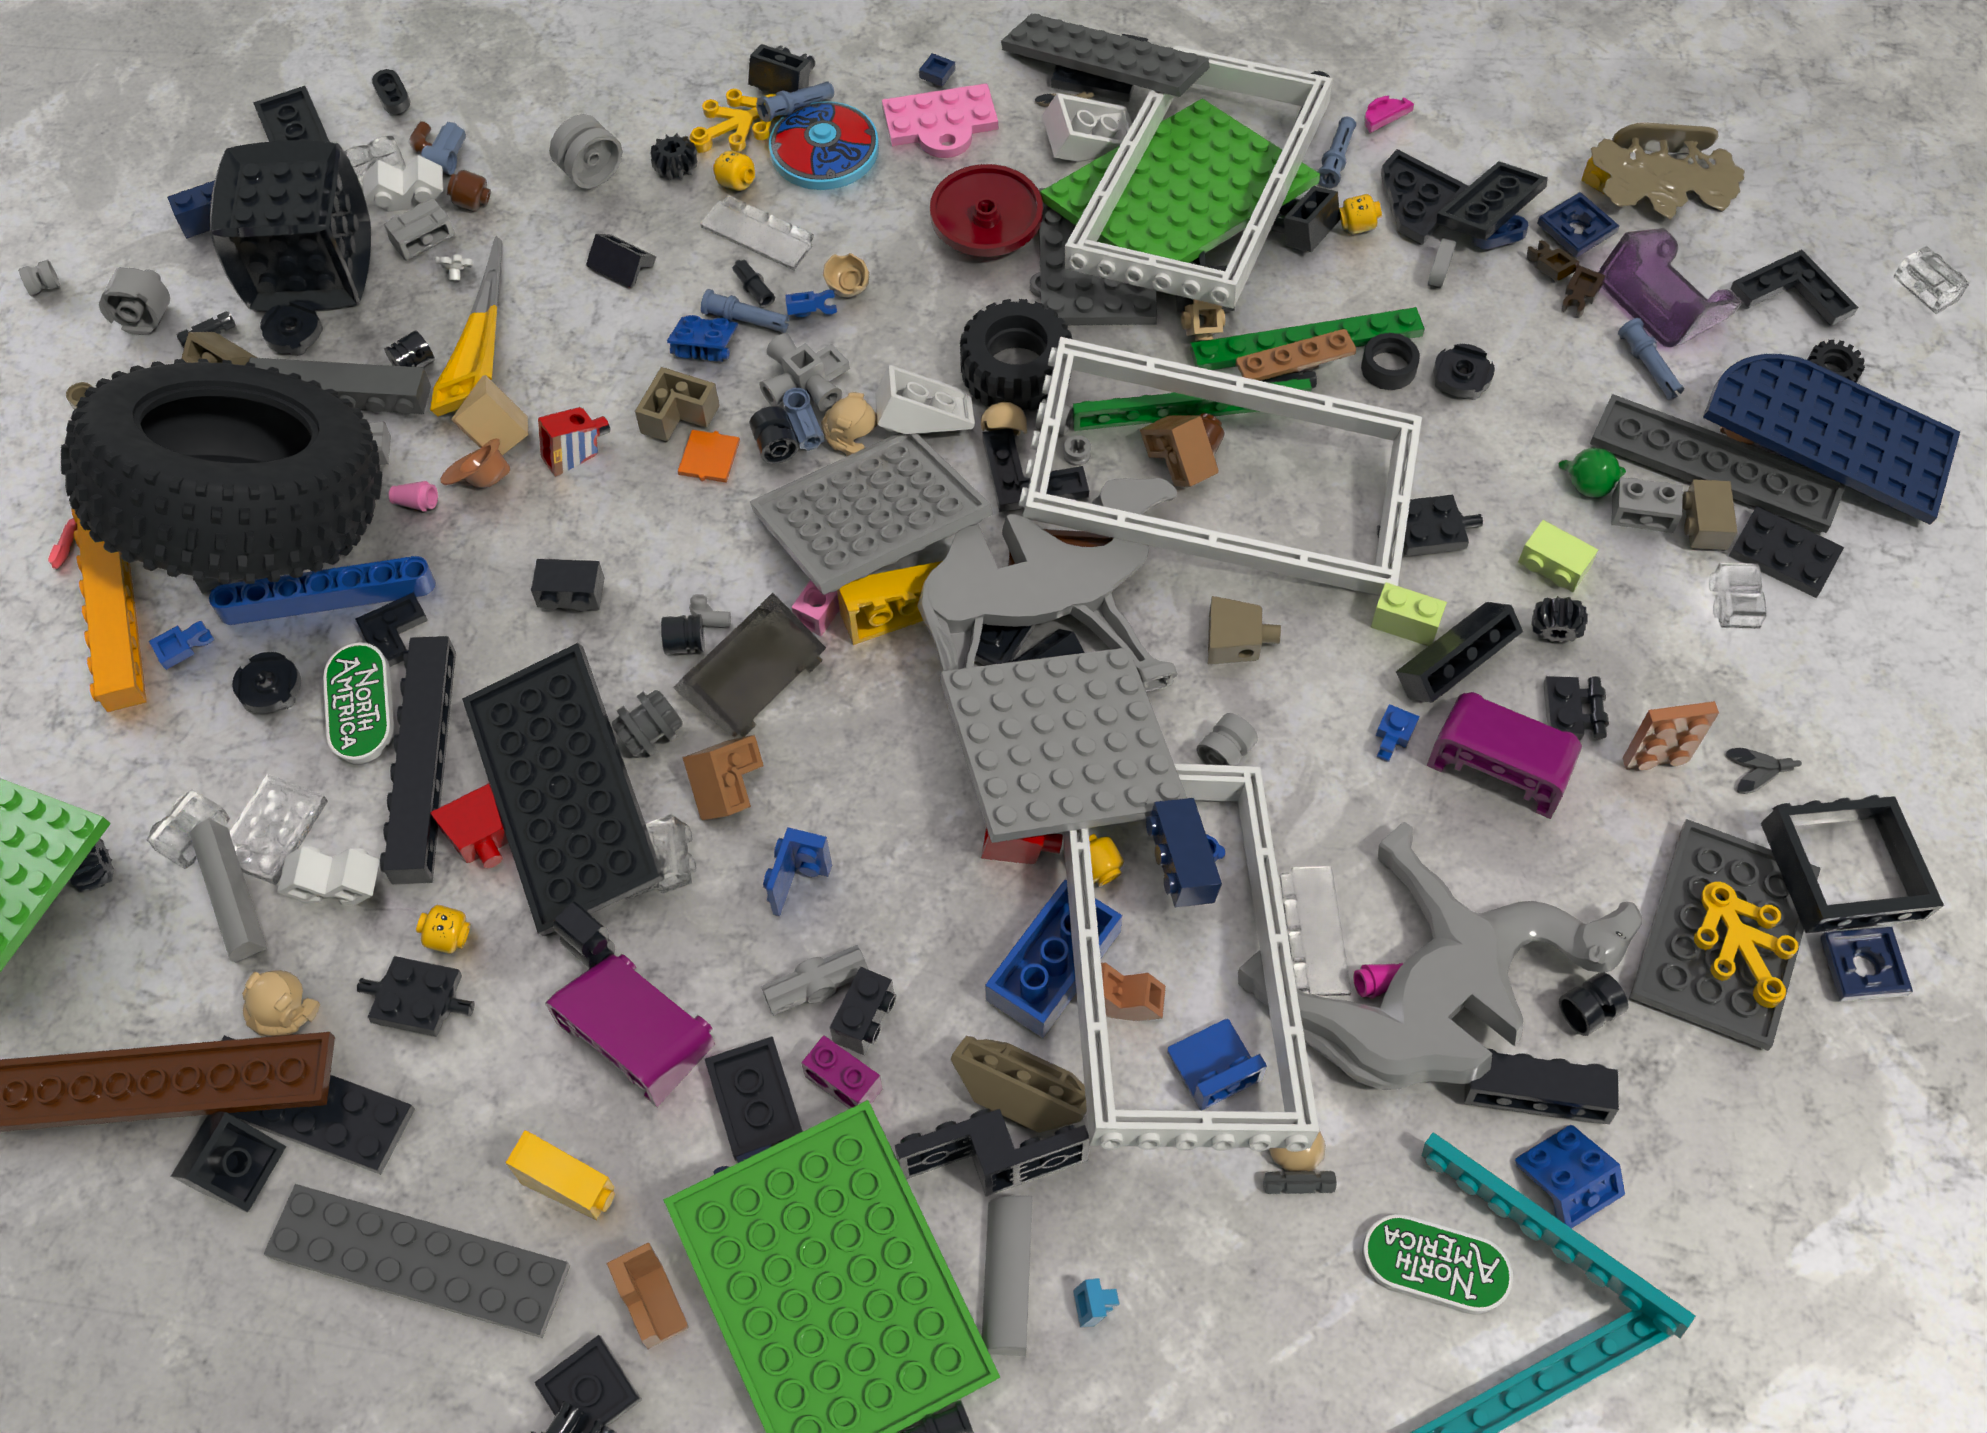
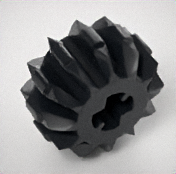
M676 133L673 137H669L666 134L665 139H656V144L651 146V164L660 177L668 176L670 181L674 177L682 179L684 174L692 175L693 168L697 167V150L694 143L690 142L688 136L680 137Z
M1557 596L1554 599L1544 598L1543 601L1535 604L1531 625L1533 626V632L1538 634L1540 639H1548L1549 642L1559 641L1562 643L1566 640L1572 642L1576 638L1584 636L1586 624H1588V614L1582 602L1571 600V597L1560 598Z
M101 838L70 878V883L80 892L103 887L112 881L114 868L111 864L112 859L108 853L109 849H106Z

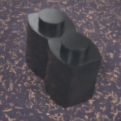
M572 902L554 919L553 928L560 935L561 944L589 969L609 955L614 954L615 945L609 939L608 929L578 903Z

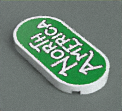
M352 643L337 650L329 658L324 669L326 737L329 747L336 755L347 762L362 764L382 754L381 750L385 748L386 744L389 746L393 738L394 720L389 663L378 648L368 643Z
M1394 1214L1385 1216L1375 1222L1369 1229L1363 1242V1260L1372 1277L1381 1286L1395 1292L1465 1313L1483 1314L1496 1309L1502 1304L1512 1289L1513 1271L1506 1254L1496 1244L1479 1236L1408 1215Z

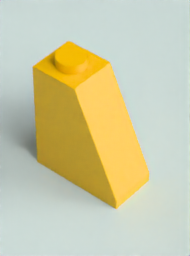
M524 1130L505 1162L521 1185L592 1219L597 1220L601 1212H606L614 1199L615 1192L613 1190L615 1187L609 1177Z

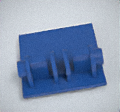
M696 315L681 317L667 339V343H670V354H675V357L690 359L692 357L697 359L700 347L701 360H706L707 352L709 361L723 362V359L728 360L730 350L725 347L735 332L738 323L729 322L725 318L709 320L701 319Z

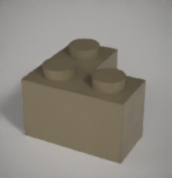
M661 367L635 410L640 433L668 442L680 420L707 428L720 406L716 385L703 379Z

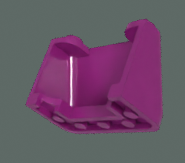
M1469 692L1458 696L1435 741L1426 766L1442 772L1448 764H1456L1454 769L1461 771L1463 764L1526 790L1523 799L1530 801L1532 797L1536 800L1538 806L1535 813L1551 819L1566 790L1582 750V744L1571 732L1560 731L1486 700L1477 693Z
M611 954L556 991L545 1004L557 1025L568 1034L572 1032L577 1038L580 1036L626 1074L632 1084H636L642 1090H646L643 1094L644 1097L658 1107L715 1045L714 1039L710 1034L713 1028L699 1015L695 1018L690 1016L635 971V964L623 954L619 957Z

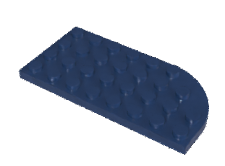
M1786 354L1754 355L1730 366L1714 385L1703 418L1929 525L1937 519L1960 436V431L1811 361Z

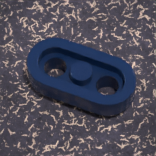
M1514 215L1487 240L1472 237V241L1476 246L1484 250L1521 241L1527 235L1528 221L1522 216Z

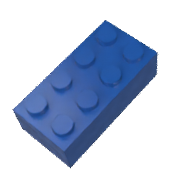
M1064 879L985 984L987 1002L1042 1038L1045 1037L1077 993L1066 879ZM1095 898L1100 957L1102 958L1121 932L1123 915Z

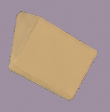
M486 375L481 377L451 419L480 448L492 439H499L500 445L498 450L502 455L529 435L527 415Z

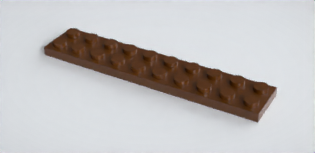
M331 1032L1 1059L0 1132L211 1115L217 1111L236 1113L327 1105L335 1036Z

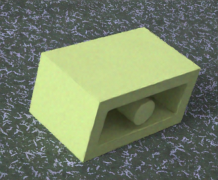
M1542 520L1524 545L1518 562L1528 570L1537 572L1553 581L1557 586L1574 592L1591 568L1598 549Z
M1385 582L1371 628L1429 646L1434 642L1447 602Z

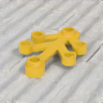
M739 89L727 91L726 99L730 107L745 106L752 108L748 111L719 107L718 102L713 99L704 101L702 108L705 117H719L728 120L708 129L696 127L692 130L689 139L690 142L694 143L697 152L704 153L712 148V139L737 128L736 133L729 136L730 149L736 152L744 150L746 147L745 140L752 121L760 117L756 107L758 98L742 96V92ZM768 94V95H766L765 97L769 98V97H773V96H776V95H775V94ZM782 115L775 116L772 120L778 119ZM761 119L760 122L753 125L752 129L755 139L762 141L770 136L769 128L772 120L765 122Z
M1724 882L1709 883L1701 894L1702 904L1707 912L1702 926L1694 935V942L1701 949H1711L1719 938L1716 927L1720 918H1722L1728 928L1719 956L1711 965V974L1718 980H1728L1736 970L1733 960L1739 948L1758 982L1753 989L1754 999L1763 1007H1776L1785 998L1786 988L1780 979L1771 976L1754 944L1774 952L1781 959H1790L1798 951V942L1789 935L1777 938L1743 924L1737 915L1738 913L1757 920L1761 927L1771 929L1781 919V913L1775 906L1765 905L1762 908L1737 898L1735 890ZM1715 894L1724 897L1725 901L1719 900ZM1763 913H1769L1774 920H1767ZM1701 934L1710 936L1711 942L1703 940ZM1781 943L1787 944L1791 951H1785L1781 947ZM1718 964L1726 966L1728 973L1720 971ZM1767 985L1772 986L1777 993H1771L1767 989Z

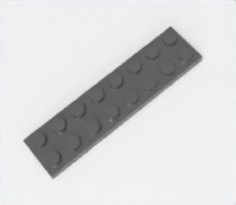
M1033 13L1027 16L1025 20L1001 40L1002 50L1177 97H1180L1210 68L1209 58L1196 55L1195 53H1187L1171 47L1151 44L1148 41H1139L1127 36H1120L1104 30H1096L1080 24L1076 25Z
M1614 394L1611 395L1590 442L1591 445L1692 482L1693 479L1731 481L1734 499L1755 507L1758 506L1768 512L1827 533L1831 527L1846 485L1798 462Z
M298 1184L294 1185L264 1252V1255L270 1259L540 1338L544 1337L570 1268L569 1263L563 1260Z

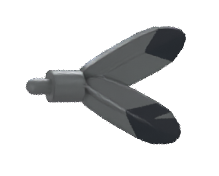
M1732 748L1726 753V756L1734 763L1755 769L1740 780L1737 791L1742 794L1753 793L1774 779L1779 772L1793 771L1794 767L1802 765L1800 760L1793 761L1792 758L1776 759L1767 754L1746 748Z

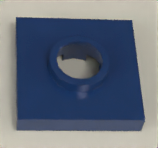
M1581 192L1539 216L1537 224L1575 258L1616 234L1620 227ZM1577 224L1585 230H1583L1582 234L1574 233L1575 229L1570 225Z
M1892 927L1824 932L1820 936L1840 1002L1909 996L1913 992ZM1863 957L1868 959L1874 966V975H1865L1864 977L1858 975L1855 972L1857 968L1853 958Z

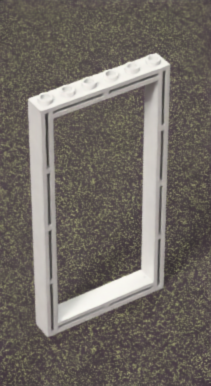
M1175 46V50L1195 53L1196 55L1209 58L1210 68L1194 84L1303 106L1226 270L1221 271L1097 242L1175 97L1151 90L1065 245V269L1234 309L1328 107L1333 78Z
M1060 337L1057 348L1051 347L1048 366H1053L1052 376H1045L1042 393L1048 394L1046 403L1040 402L1036 421L1042 422L1040 431L1034 430L1030 448L1036 450L1034 460L1028 459L1025 477L1030 478L1029 488H1022L1019 506L1024 507L1023 517L1043 523L1381 596L1385 582L1398 586L1422 421L1421 416ZM1071 370L1393 440L1375 565L1046 494Z
M1174 763L1187 798L1205 801L1238 802L1285 1112L1115 1110L1088 828L1063 832L1089 1143L1090 1146H1101L1109 1150L1118 1149L1122 1146H1139L1143 1150H1153L1158 1147H1176L1179 1150L1213 1147V1149L1218 1151H1226L1232 1148H1250L1253 1151L1286 1148L1292 1152L1303 1151L1311 1148L1319 1133V1125L1261 767Z

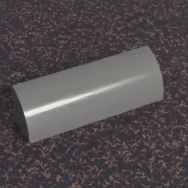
M208 818L192 829L190 837L228 957L232 962L236 963L267 949L229 829Z
M1004 1196L995 1198L988 1203L982 1339L989 1354L1026 1356L1032 1196Z

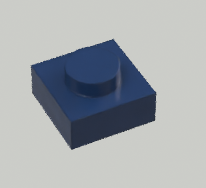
M931 53L919 69V78L943 87L956 70L955 61Z

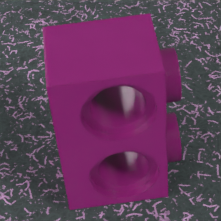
M824 1035L801 1062L807 1079L849 1109L867 1100L872 1104L883 1090L881 1077L878 1073Z

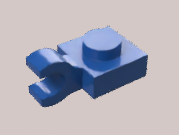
M825 290L814 294V291L785 295L788 315L794 314L795 317H805L810 315L811 312H815L816 308L825 314L837 312L836 305L829 306L824 303L828 298H835L834 290Z
M198 621L184 631L177 625L150 640L149 643L160 664L167 670L194 655L193 646L208 645L214 641L210 630L206 629L204 623Z
M1389 704L1375 735L1383 738L1377 757L1389 762L1397 744L1406 748L1420 716Z

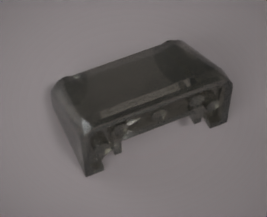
M772 593L673 688L682 698L732 737L738 734L745 737L757 725L753 719L804 669L810 673L823 661L819 655L826 647Z

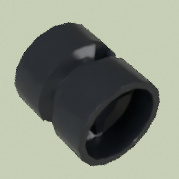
M769 406L755 412L749 424L761 458L770 464H779L791 459L797 453L799 447L786 411L777 406Z
M1601 972L1586 980L1582 987H1575L1559 998V1007L1571 1028L1582 1036H1588L1601 1028L1605 1021H1612L1628 1010V1000L1619 983L1609 974Z

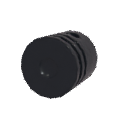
M416 330L397 340V344L392 343L391 348L389 346L384 348L392 366L423 368L435 361L429 345Z
M697 614L696 618L693 615H689L688 618L685 615L662 617L661 637L665 655L685 654L689 650L691 653H696L697 649L699 652H704L705 636L701 614Z

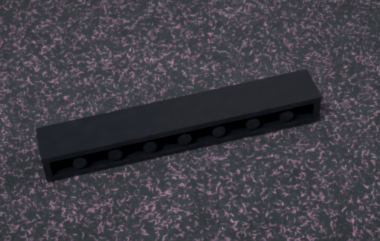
M449 636L412 637L409 642V650L404 651L403 660L406 676L400 682L403 702L402 706H398L397 720L400 728L399 734L394 736V750L397 755L396 763H392L390 768L393 789L387 795V808L390 815L389 822H385L383 828L386 850L380 855L381 871L385 872L392 884L433 883L438 825L430 812L441 806L456 651Z

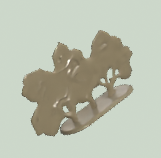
M1635 123L1620 129L1614 134L1612 140L1604 138L1599 142L1598 147L1591 148L1594 165L1611 175V178L1607 179L1603 188V192L1611 198V202L1617 206L1636 205L1639 200L1647 196L1651 200L1654 210L1670 220L1676 214V208L1682 207L1688 201L1686 193L1691 190L1698 194L1707 205L1724 211L1730 205L1731 199L1736 198L1740 193L1739 182L1744 180L1745 170L1735 165L1732 154L1726 149L1719 148L1714 150L1709 156L1701 152L1711 147L1719 137L1718 131L1711 127ZM1644 151H1652L1653 153L1645 154ZM1632 152H1635L1636 159L1634 160L1630 157ZM1668 153H1684L1688 155L1684 159H1675ZM1697 155L1699 160L1703 158L1709 168H1702L1697 163L1695 156ZM1692 158L1694 163L1689 164L1688 159ZM1709 158L1715 160L1714 165L1709 161Z

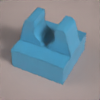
M1099 1278L1084 1280L1073 1290L1080 1328L1097 1325L1107 1316L1106 1312H1111L1114 1306L1120 1305L1117 1289H1101Z

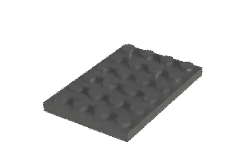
M1043 203V217L1039 228L1041 304L1044 305V308L1046 310L1051 308L1058 314V318L1064 319L1067 325L1157 324L1156 290L1065 269V245L1076 225Z
M1686 819L1679 835L1629 998L1769 1051L1774 1043L1786 996L1779 1005L1773 1008L1763 1007L1756 1002L1753 996V989L1758 982L1739 948L1733 960L1736 970L1728 980H1718L1711 974V965L1719 956L1728 928L1722 918H1720L1716 927L1719 936L1716 944L1708 950L1701 949L1695 944L1694 935L1702 926L1707 912L1701 900L1702 891L1711 882H1724L1735 890L1737 898L1761 908L1765 905L1775 906L1781 913V919L1771 929L1761 927L1757 920L1738 913L1737 915L1743 924L1774 937L1780 938L1783 935H1789L1795 938L1799 947L1804 928L1771 849ZM1810 864L1818 880L1821 868ZM1715 894L1719 900L1725 901L1724 897ZM1763 913L1767 920H1774L1769 913ZM1701 934L1703 940L1711 942L1710 936ZM1781 943V947L1785 951H1791L1787 944ZM1754 944L1771 976L1783 982L1787 995L1798 951L1790 959H1781L1774 952ZM1718 964L1720 971L1728 973L1726 966ZM1767 985V989L1771 993H1777L1772 986Z

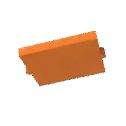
M692 430L678 469V474L699 478L700 481L708 479L727 482L740 443V437L719 434L718 431L710 433Z

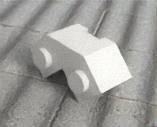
M417 155L403 171L377 159L364 174L363 194L366 202L388 212L413 209L420 203H425L433 198L436 199L443 191L442 166L420 155Z
M301 846L286 855L277 893L312 904H322L323 898H341L340 902L342 905H356L373 896L380 859L368 855V852L361 848H349L331 857L322 854L318 848Z

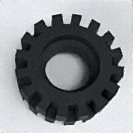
M1834 339L1828 340L1827 344L1825 341H1822L1818 346H1814L1807 359L1808 361L1855 383L1858 382L1865 369V365H1863L1865 360L1864 357L1859 358L1861 355L1859 350L1852 351L1853 345L1849 344L1848 347L1843 346L1845 341L1839 340L1838 344H1835ZM1825 364L1835 365L1843 372L1833 371Z

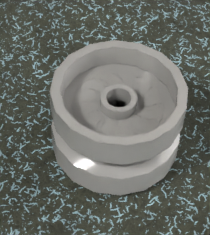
M586 114L576 115L564 121L555 131L549 149L551 160L579 187L587 189L598 187L608 181L619 167L623 153L621 143L593 116Z

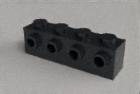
M1485 602L1399 668L1396 673L1407 697L1433 703L1519 636L1523 630L1512 605Z
M1487 1048L1492 1053L1491 1070L1481 1078L1465 1084L1464 1104L1609 1125L1619 1110L1618 1070L1606 1068L1601 1064H1573L1560 1058L1545 1060L1534 1058L1524 1053L1515 1055L1497 1053V1051Z

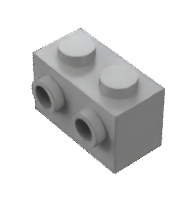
M1620 477L1612 494L1611 525L1674 533L1682 517L1683 485Z

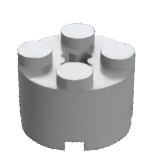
M118 267L101 296L99 309L111 324L113 321L121 324V330L135 335H147L153 332L154 328H157L170 303V294L166 286L160 281L161 277L157 272L150 269L143 271L136 268Z

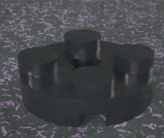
M290 301V306L282 308L280 305L272 307L265 313L260 322L262 336L266 344L272 350L279 353H290L293 356L303 355L307 348L315 343L323 330L316 311L311 305L301 301ZM296 324L295 328L291 330H286L287 326L292 327Z
M1456 344L1453 349L1445 351L1446 348L1438 354L1433 368L1435 387L1439 391L1447 392L1453 396L1470 400L1478 399L1481 393L1486 391L1491 385L1495 372L1493 362L1490 363L1486 358L1487 353L1481 348L1470 344ZM1462 367L1467 368L1468 374L1461 373L1458 370H1461Z
M277 652L256 654L249 658L250 663L243 669L240 666L235 672L232 682L233 692L248 712L265 714L276 712L280 709H289L294 705L296 701L295 696L301 687V676L294 663L288 660L285 655ZM266 678H271L273 683L265 688L260 686V684L266 682Z

